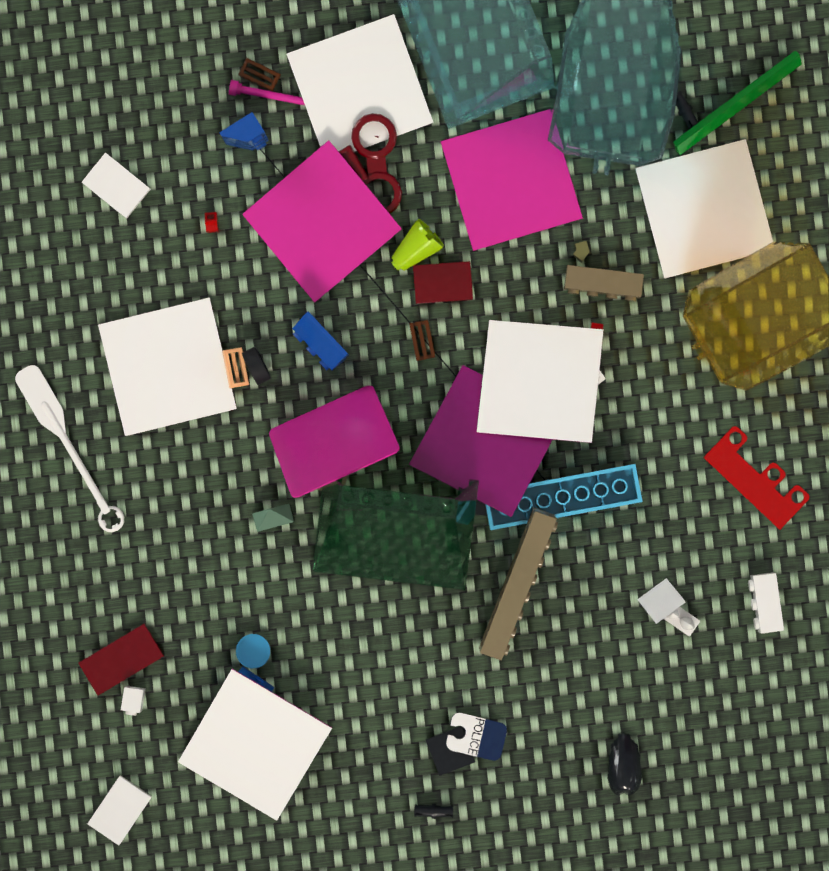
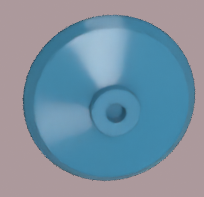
M246 635L237 644V659L247 668H259L270 657L269 643L260 635Z

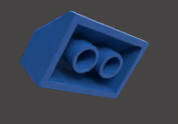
M253 112L219 132L226 145L252 151L254 149L257 151L267 145L266 142L269 141Z
M309 311L292 328L295 331L293 335L300 343L303 340L308 345L306 349L313 357L316 354L320 357L321 361L319 363L326 370L330 368L333 371L349 356Z

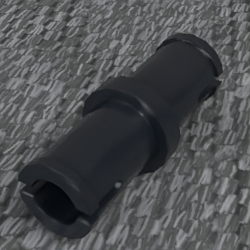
M682 91L676 92L675 95L673 94L671 98L679 110V116L683 117L688 129H691L699 123L692 112L693 107L688 104Z
M432 803V805L415 804L414 817H432V819H436V817L453 818V805L438 806L435 803Z

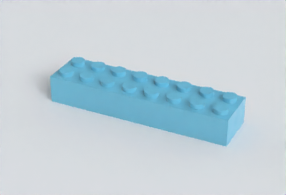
M636 464L530 483L512 517L486 504L485 507L490 530L527 524L533 507L555 514L556 518L643 501Z

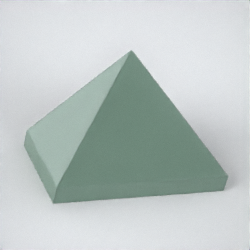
M290 504L252 513L257 532L294 522Z

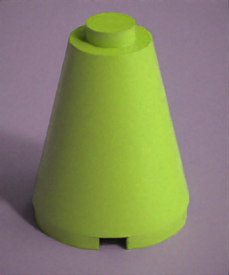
M421 219L415 221L391 257L393 259L391 263L397 270L402 269L405 271L442 250L444 247L437 234L433 233L429 229L430 227Z

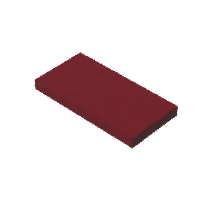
M144 623L78 664L97 696L164 657V654Z

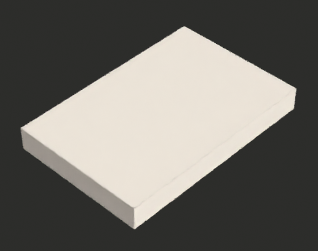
M107 153L101 157L82 181L85 186L126 219L151 190Z
M120 775L88 822V825L117 845H120L152 796Z

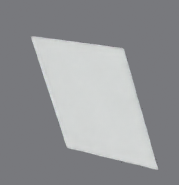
M667 578L637 599L656 624L686 603Z

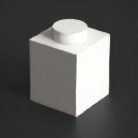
M124 687L121 710L125 711V714L136 716L137 713L142 712L146 688Z

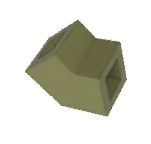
M587 241L574 244L576 251L572 256L581 263L590 252Z

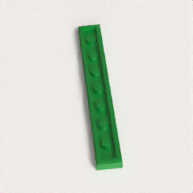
M797 51L792 52L673 141L676 152L679 155L683 154L801 66L800 54Z

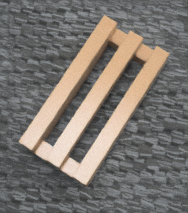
M242 347L223 350L229 389L249 385L246 365L242 356ZM235 352H238L243 382H240ZM229 353H230V355H231V360H232L233 371H234V376H235V381H236V383H234V380H233V375H232V370H231V365H230V360H229V355H228Z

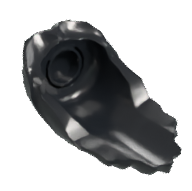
M623 732L622 734L619 733L618 738L610 745L611 751L609 754L607 779L609 787L614 794L621 795L625 793L626 795H632L639 789L642 780L638 744L631 739L630 734Z

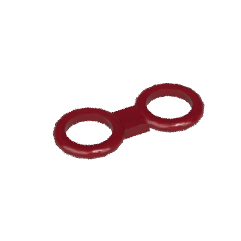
M371 113L361 117L355 123L351 139L357 152L367 159V175L369 179L364 181L366 186L375 179H384L392 185L394 199L385 208L391 214L399 206L402 197L400 183L393 175L387 173L386 155L393 150L396 144L397 133L394 124L389 118L381 114ZM372 121L384 124L389 132L387 145L382 150L376 152L365 149L359 140V133L362 127Z

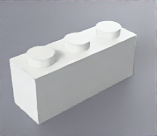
M776 573L750 575L751 580H748L749 591H753L751 607L756 613V618H753L755 630L758 629V632L761 634L784 631Z

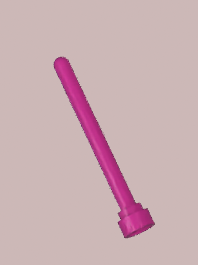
M231 80L229 95L237 96L242 93L305 106L302 97L242 86L236 80Z

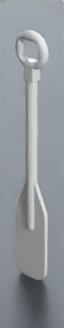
M35 365L27 366L16 374L15 380L38 421L57 435L64 444L101 509L98 515L100 527L107 532L118 531L124 524L125 517L123 512L116 506H108L66 434L63 408L41 370ZM110 509L116 510L115 514L118 518H121L120 524L116 523L112 526V529L107 528L105 520H102L103 513H109Z

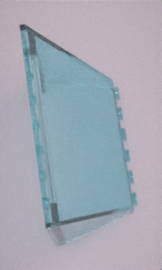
M397 0L448 129L555 88L552 57L529 0Z

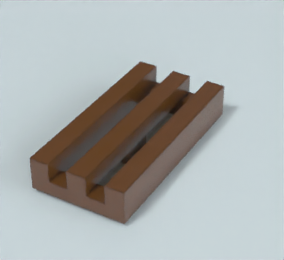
M246 58L238 74L240 77L272 92L281 77V74L249 58ZM250 64L275 76L274 80L247 67V65ZM244 71L272 83L271 86L245 74Z
M428 320L409 323L416 360L435 358ZM421 325H425L431 352L430 355H427ZM415 326H418L423 356L419 355L414 330Z

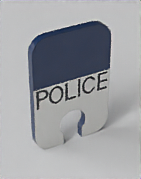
M455 713L452 716L450 725L455 727L462 726L465 729V735L461 739L447 735L446 747L449 750L496 761L501 757L507 728L503 723L463 713Z

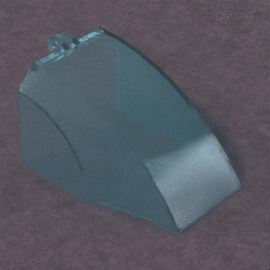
M582 0L578 5L575 16L571 20L563 42L548 141L563 154L594 159L592 173H597L599 160L606 161L604 175H609L611 161L641 166L663 157L675 116L681 61V46H679V36L675 28L676 21L672 12V0Z

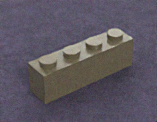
M567 265L564 290H568L569 294H579L580 291L587 292V296L598 297V294H605L606 298L617 299V296H622L627 301H636V298L640 299L642 295L644 274Z

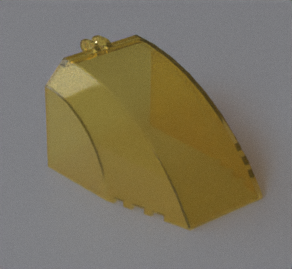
M772 242L689 290L683 318L697 341L691 348L693 350L701 348L703 352L697 356L698 360L704 357L707 358L720 383L746 391L829 347V276L810 243H797L794 245L793 242H789L785 245L784 242L778 244L777 242Z

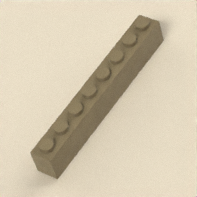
M533 507L480 643L479 651L481 654L501 661L504 655L507 656L510 649L509 640L514 638L517 627H515L517 620L520 621L523 616L524 610H522V607L530 598L531 593L529 589L531 585H535L537 580L536 571L538 567L541 568L543 565V553L550 547V535L557 529L558 521H556L555 514Z

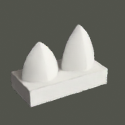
M681 607L664 618V620L689 637L700 623V620Z

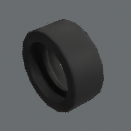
M256 347L242 353L244 361L257 385L271 379L270 373Z

